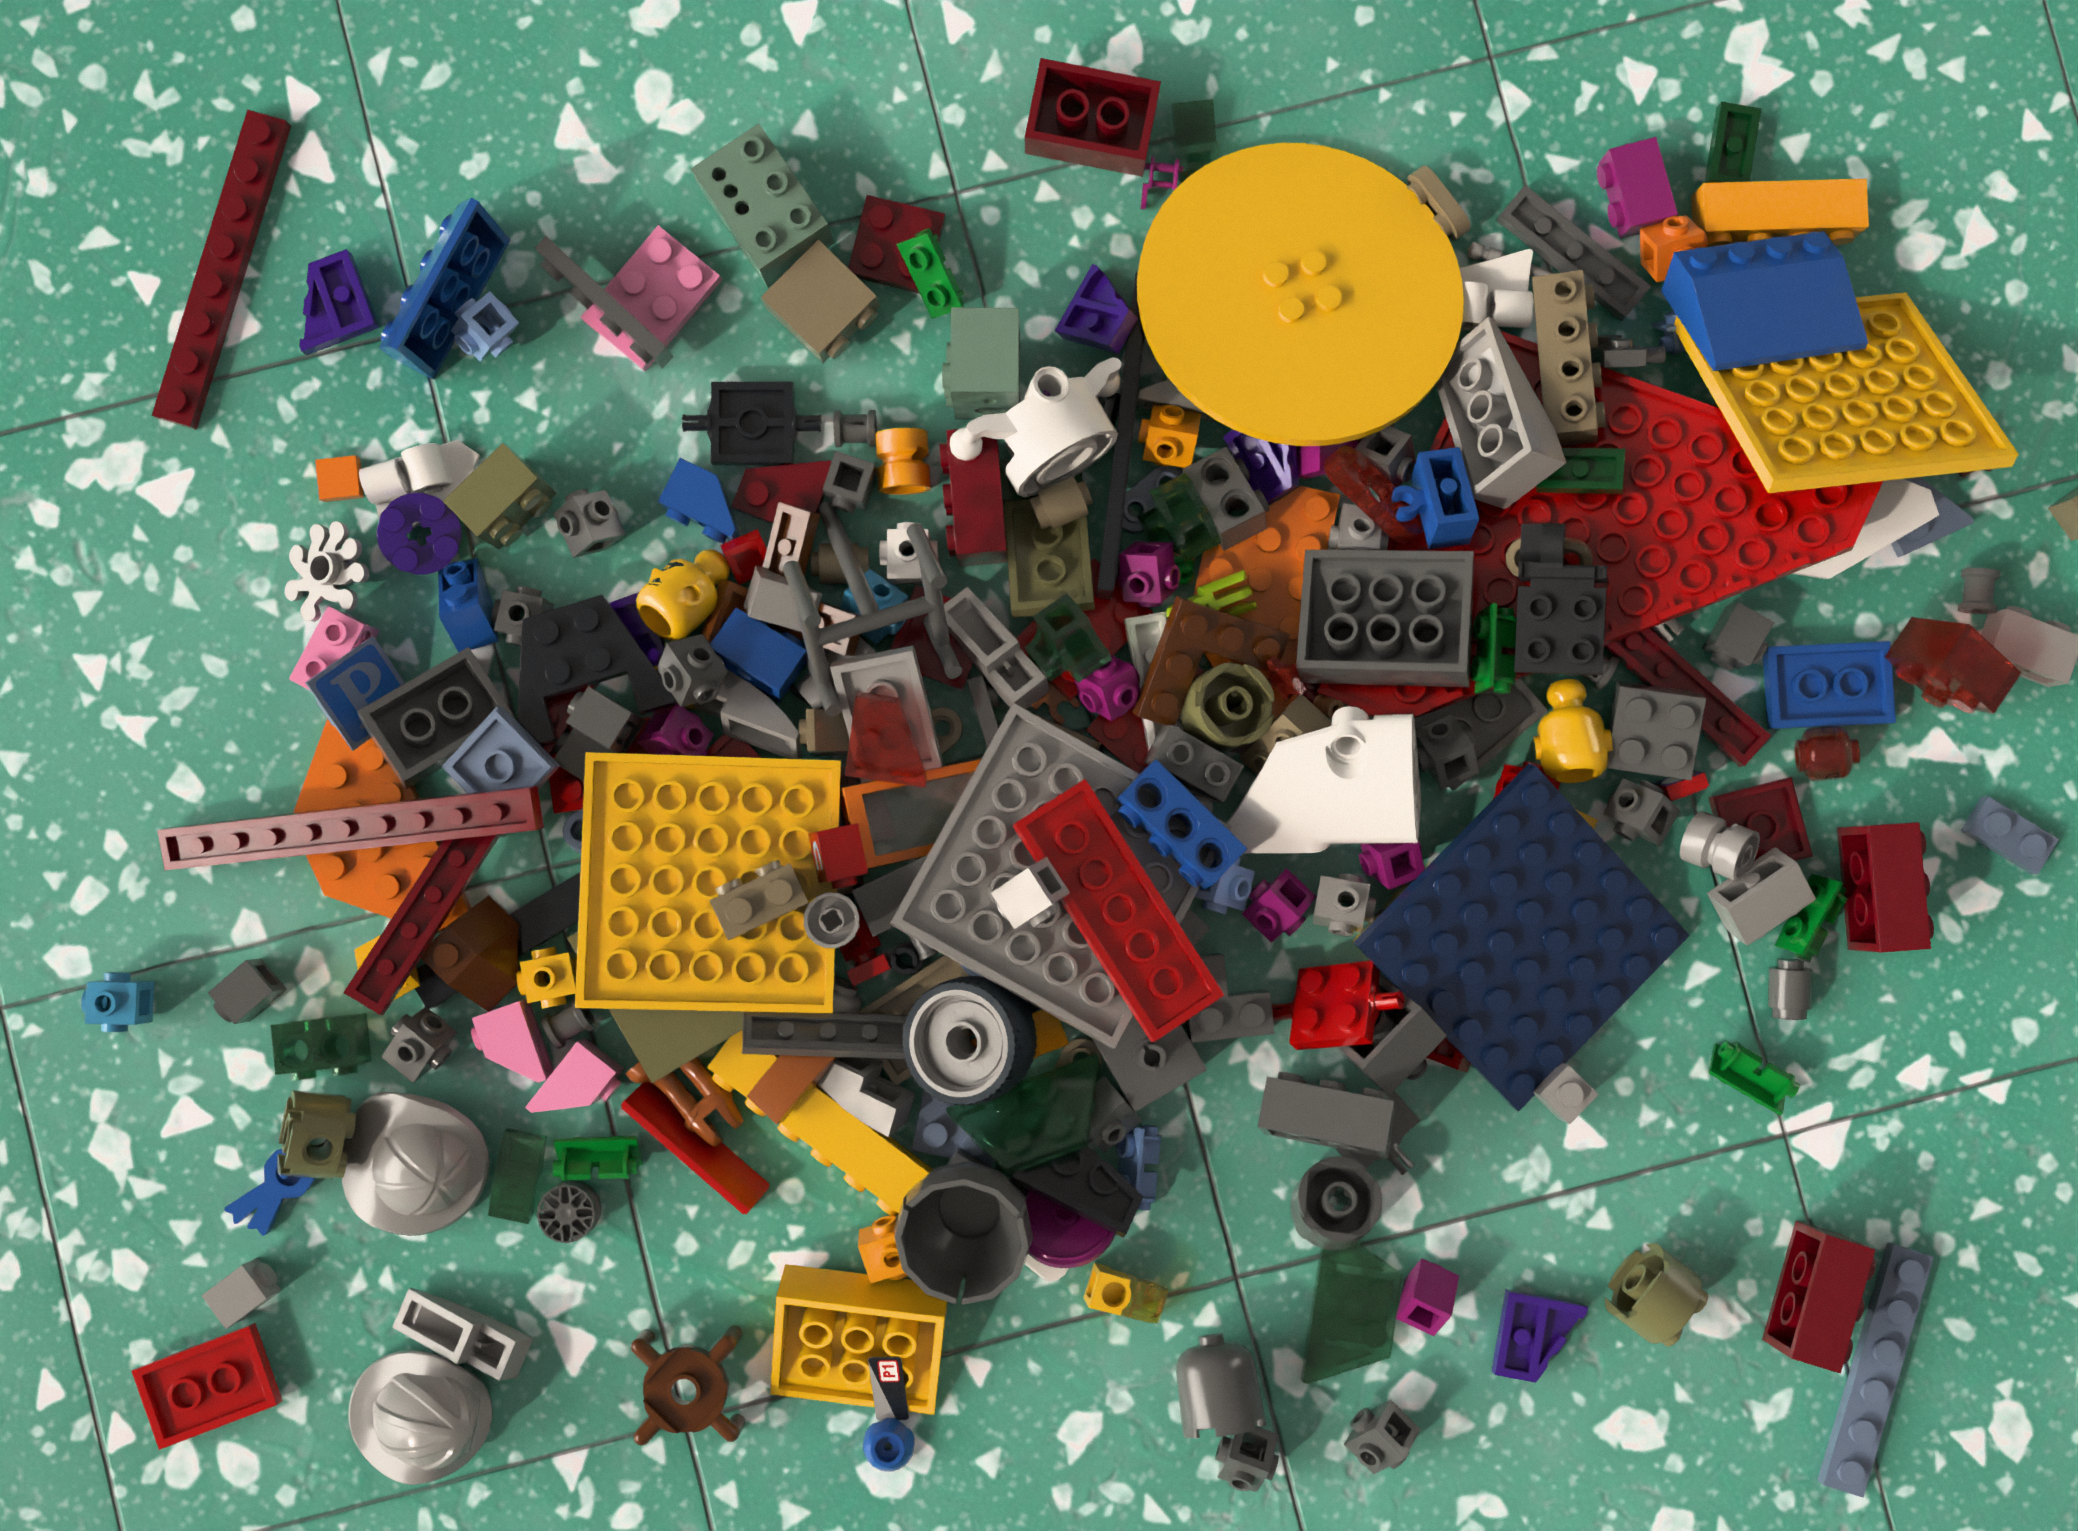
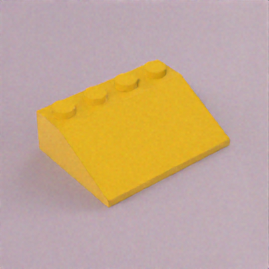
M785 1264L776 1296L770 1395L875 1407L868 1358L900 1357L902 1360L908 1412L934 1415L948 1302L925 1294L911 1279L890 1280L887 1278L870 1284L867 1274Z

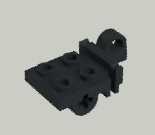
M1565 523L1521 524L1518 577L1520 581H1529L1530 587L1518 586L1515 673L1603 675L1606 588H1595V583H1607V566L1564 565Z

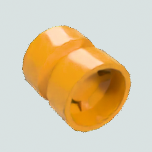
M892 428L878 431L875 434L876 456L883 461V464L877 468L878 491L890 495H908L931 490L930 467L923 462V459L929 456L928 432L919 428Z

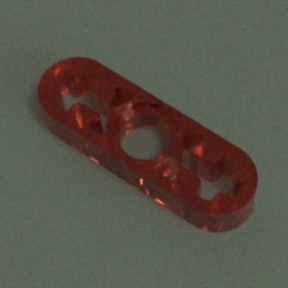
M1347 445L1341 446L1325 459L1324 470L1329 480L1393 540L1405 544L1424 531L1420 514H1417L1410 521H1397L1396 514L1398 508L1410 505L1405 501L1392 502L1391 496L1396 487L1356 449ZM1369 487L1378 495L1380 502L1372 495Z

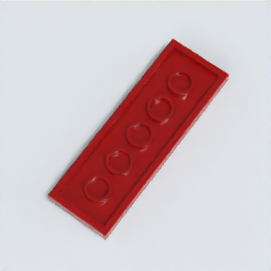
M1086 779L1012 825L1034 861L1037 863L1047 857L1070 893L1060 899L1061 903L1151 1043L1157 1041L1224 996L1223 991Z

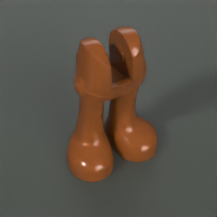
M696 1057L679 1068L702 1094L703 1098L700 1101H697L690 1094L673 1071L653 1084L667 1096L682 1115L687 1130L695 1132L704 1141L715 1147L724 1139L707 1115L714 1109H717L723 1119L734 1129H738L745 1120L733 1100V1093L726 1091L715 1083L711 1078L712 1075L700 1059ZM640 1062L625 1073L634 1083L651 1082Z

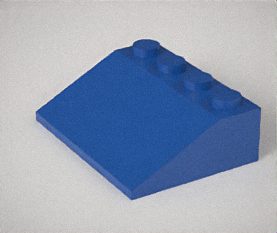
M473 198L458 204L453 214H449L443 220L439 232L440 238L434 249L427 251L420 264L421 272L414 285L408 286L404 291L400 303L401 309L394 321L391 320L387 323L381 335L382 343L379 348L391 358L433 380L455 342V335L451 331L459 319L455 312L471 298L477 302L510 242V238L480 202Z
M1824 231L1677 251L1673 254L1661 292L1713 371L1865 349L1868 344L1844 258Z

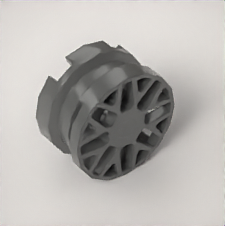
M569 1180L561 1182L545 1193L538 1204L537 1219L539 1227L547 1237L555 1242L571 1243L578 1241L593 1230L598 1223L602 1210L600 1197L592 1186L583 1181Z

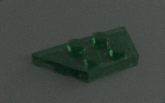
M1097 1054L1022 1080L1008 1093L989 1102L976 1105H954L946 1108L950 1120L962 1128L980 1149L987 1152L994 1159L995 1163L1010 1175L1088 1146L1091 1132L1090 1117L1094 1112L1096 1100L1095 1086L1101 1064Z
M1359 1242L1341 1250L1320 1248L1301 1372L1302 1383L1310 1384L1391 1357L1403 1274Z

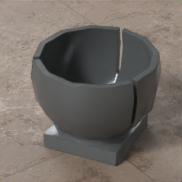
M958 1147L947 1165L936 1167L916 1183L903 1198L894 1228V1237L902 1270L925 1294L953 1304H957L961 1283L964 1278L966 1281L962 1305L993 1299L1019 1277L1033 1241L1025 1201L1028 1196V1190L1010 1181L1001 1171L993 1169Z

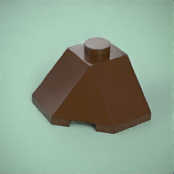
M488 895L449 924L430 943L421 959L448 986L490 1012L517 986V972L520 971V965H518L520 923L491 895Z

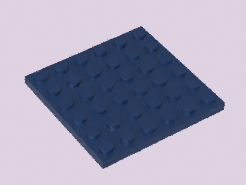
M1528 763L1353 943L1395 987L1418 1004L1447 1035L1445 1038L1512 1108L1519 1112L1535 1095L1533 1093L1534 1089L1561 1063L1566 1064L1690 935L1537 766Z

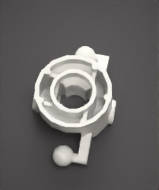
M1115 357L1098 363L1085 377L1068 378L1062 370L1056 367L1047 366L1040 368L1036 371L1023 401L1006 413L983 415L968 422L966 427L959 428L950 438L952 454L957 459L963 461L973 460L982 451L983 442L981 437L1005 439L1006 447L1012 457L1006 466L1005 474L1017 494L1022 497L1038 495L1037 491L1069 477L1076 476L1105 455L1117 440L1118 433L1106 415L1097 396L1103 398L1111 397L1119 390L1121 383L1119 375L1122 365L1121 361ZM1040 389L1048 391L1051 396L1048 397L1042 394Z

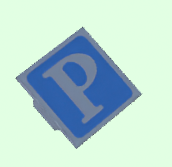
M374 636L369 637L305 682L317 699L316 703L332 726L337 728L352 751L371 738L361 723L357 711L405 684Z

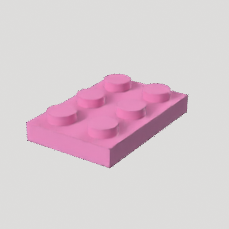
M658 225L604 290L667 347L720 284L722 278ZM594 305L583 313L580 318L643 371L646 372L652 365L653 359L647 365L629 348L633 341L622 332L616 337L601 323L599 319L604 314Z

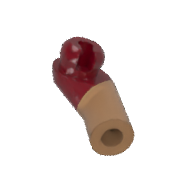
M1300 681V685L1296 684L1297 696L1301 693L1328 719H1332L1336 710L1345 707L1340 700L1317 693L1321 683H1302Z

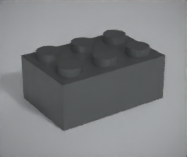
M469 647L357 711L361 723L405 789L412 787L442 769L443 764L496 707L502 706L514 718L513 713Z
M1278 1072L1277 1078L1267 1076L1258 1128L1266 1135L1388 1159L1397 1109L1395 1102L1389 1100L1388 1093L1385 1091L1362 1088V1093L1356 1094L1347 1092L1348 1089L1345 1088L1343 1083L1320 1080L1319 1086L1306 1084L1301 1075Z

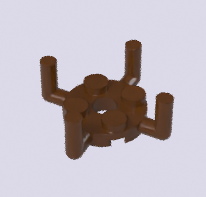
M736 1325L730 1326L709 1352L692 1344H683L659 1354L651 1346L655 1341L654 1332L650 1329H644L631 1343V1351L649 1367L643 1382V1402L649 1417L641 1423L634 1433L633 1438L637 1445H646L661 1428L671 1433H694L711 1426L728 1442H734L738 1439L745 1426V1418L740 1414H734L729 1419L721 1412L726 1403L730 1385L721 1363L734 1350L742 1338L743 1333L740 1327ZM681 1379L690 1380L696 1387L695 1398L691 1400L678 1398L674 1391L675 1382Z

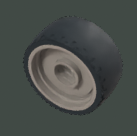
M966 976L947 980L929 989L913 1004L903 1027L902 1045L905 1055L904 1059L914 1080L918 1082L919 1086L926 1093L937 1098V1100L952 1105H976L989 1102L1008 1093L1018 1085L1031 1068V1064L1034 1061L1033 1057L1036 1054L1035 1049L1037 1048V1031L1029 1007L1025 1004L1024 999L985 977ZM971 1030L976 1036L977 1048L970 1041Z

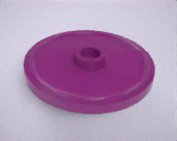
M1028 1190V1196L1025 1201L1033 1234V1241L1028 1254L1036 1261L1054 1268H1075L1088 1264L1100 1257L1113 1242L1115 1233Z

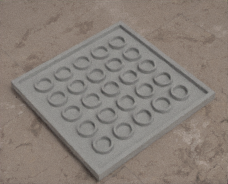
M1013 703L889 924L1113 1049L1116 1048L1133 1013L1061 901L1059 900L1050 906L1055 914L1035 927H1032L1028 920L1014 929L1009 920L1005 919L998 910L997 902L991 892L1036 863L1012 825L1086 779L1179 925L1200 885L1194 887L1180 875L1178 869L1181 866L1169 855L1165 858L1157 853L1148 842L1150 836L1139 825L1134 828L1119 815L1117 810L1120 807L1114 800L1139 775L1137 772ZM1140 788L1138 790L1139 802L1147 808H1154L1156 804L1154 793L1147 788ZM1171 817L1168 822L1170 832L1175 837L1184 838L1186 834L1184 822L1179 818ZM1218 819L1230 831L1232 826ZM1201 847L1199 859L1204 866L1210 868L1216 857L1215 853L1208 847Z

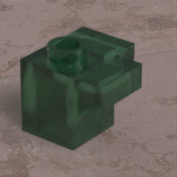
M1186 473L1149 491L1155 508L1137 516L1147 542L1173 543V551L1178 553L1185 562L1221 544L1211 513L1200 499L1192 480Z
M1067 593L1033 616L1037 625V631L1033 640L1025 649L1031 660L1050 682L1065 671H1068L1076 682L1079 683L1112 660L1108 649L1097 636L1087 615Z

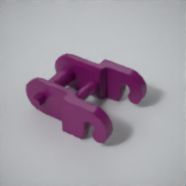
M1151 156L1150 163H1145V169H1150L1148 183H1143L1141 210H1146L1148 188L1164 187L1175 190L1178 187V172H1183L1184 166H1179V158H1176L1175 164L1155 162V157ZM1154 171L1174 173L1173 182L1153 180Z

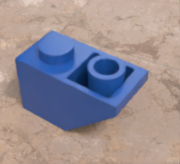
M679 458L658 500L668 510L665 516L686 527L692 521L704 527L703 535L721 544H724L726 539L733 540L740 537L741 535L723 482L717 475Z
M477 557L467 561L453 562L439 570V618L458 653L467 647L470 650H474L498 642V632L494 631L495 623H492L493 603Z

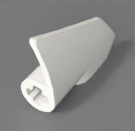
M1532 249L1459 268L1464 296L1463 320L1460 331H1472L1487 317L1494 319L1498 327L1529 328L1534 306L1533 293L1528 291L1533 255Z
M459 440L442 445L436 443L422 444L404 450L401 453L402 457L359 469V477L366 497L372 504L376 505L380 518V514L391 501L405 494L424 493L438 497L443 501L475 470L480 455ZM420 522L412 523V527H416Z

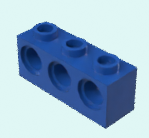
M1157 759L1150 763L1114 800L1120 807L1117 810L1119 815L1132 827L1136 828L1139 825L1150 836L1148 842L1151 847L1161 856L1166 858L1169 855L1181 866L1178 869L1180 875L1194 887L1200 885L1203 889L1214 885L1248 849ZM1140 788H1147L1154 793L1156 797L1154 808H1147L1139 802L1138 790ZM1171 817L1179 818L1184 822L1186 826L1184 838L1175 837L1170 832L1168 822ZM1201 847H1208L1215 853L1216 864L1213 868H1208L1201 863L1199 859Z

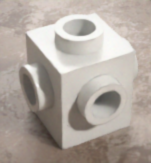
M914 522L898 523L897 529H887V540H880V565H887V580L889 583L923 584L916 552L908 557L903 556L906 550H914L906 532L907 528L914 524ZM924 529L938 559V540H931L929 529Z

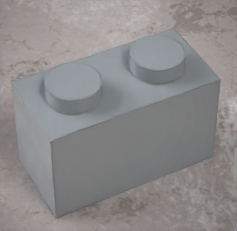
M2007 606L2006 609L1999 610L1995 614H1988L1972 659L2046 687L2069 683L2078 658V635L2070 632V626L2057 621H2039L2031 618L2032 612L2016 606Z
M1776 847L1756 859L1741 881L1736 882L1727 879L1707 893L1725 929L1746 946L1762 938L1767 932L1789 917L1796 915L1801 909L1816 900L1798 863Z

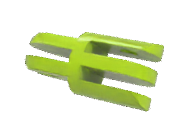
M1242 570L1198 587V594L1186 599L1219 610V608L1242 600L1253 593L1250 585H1245L1216 596L1213 595L1215 591L1247 579L1245 571ZM1248 601L1223 611L1239 616L1257 609L1255 601ZM1173 604L1168 606L1166 617H1169Z

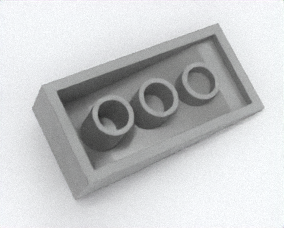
M1487 317L1456 344L1452 358L1436 386L1455 448L1460 447L1474 499L1506 509L1562 467L1566 460L1552 422L1495 320Z

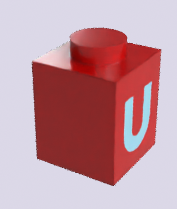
M858 823L808 833L818 883L831 882L832 889L858 884L856 876L868 873Z

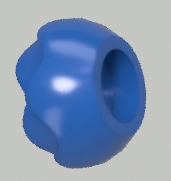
M886 1418L880 1422L873 1423L869 1426L864 1436V1455L867 1461L880 1471L893 1472L899 1470L913 1456L914 1434L896 1418ZM891 1443L892 1448L886 1449L885 1444Z

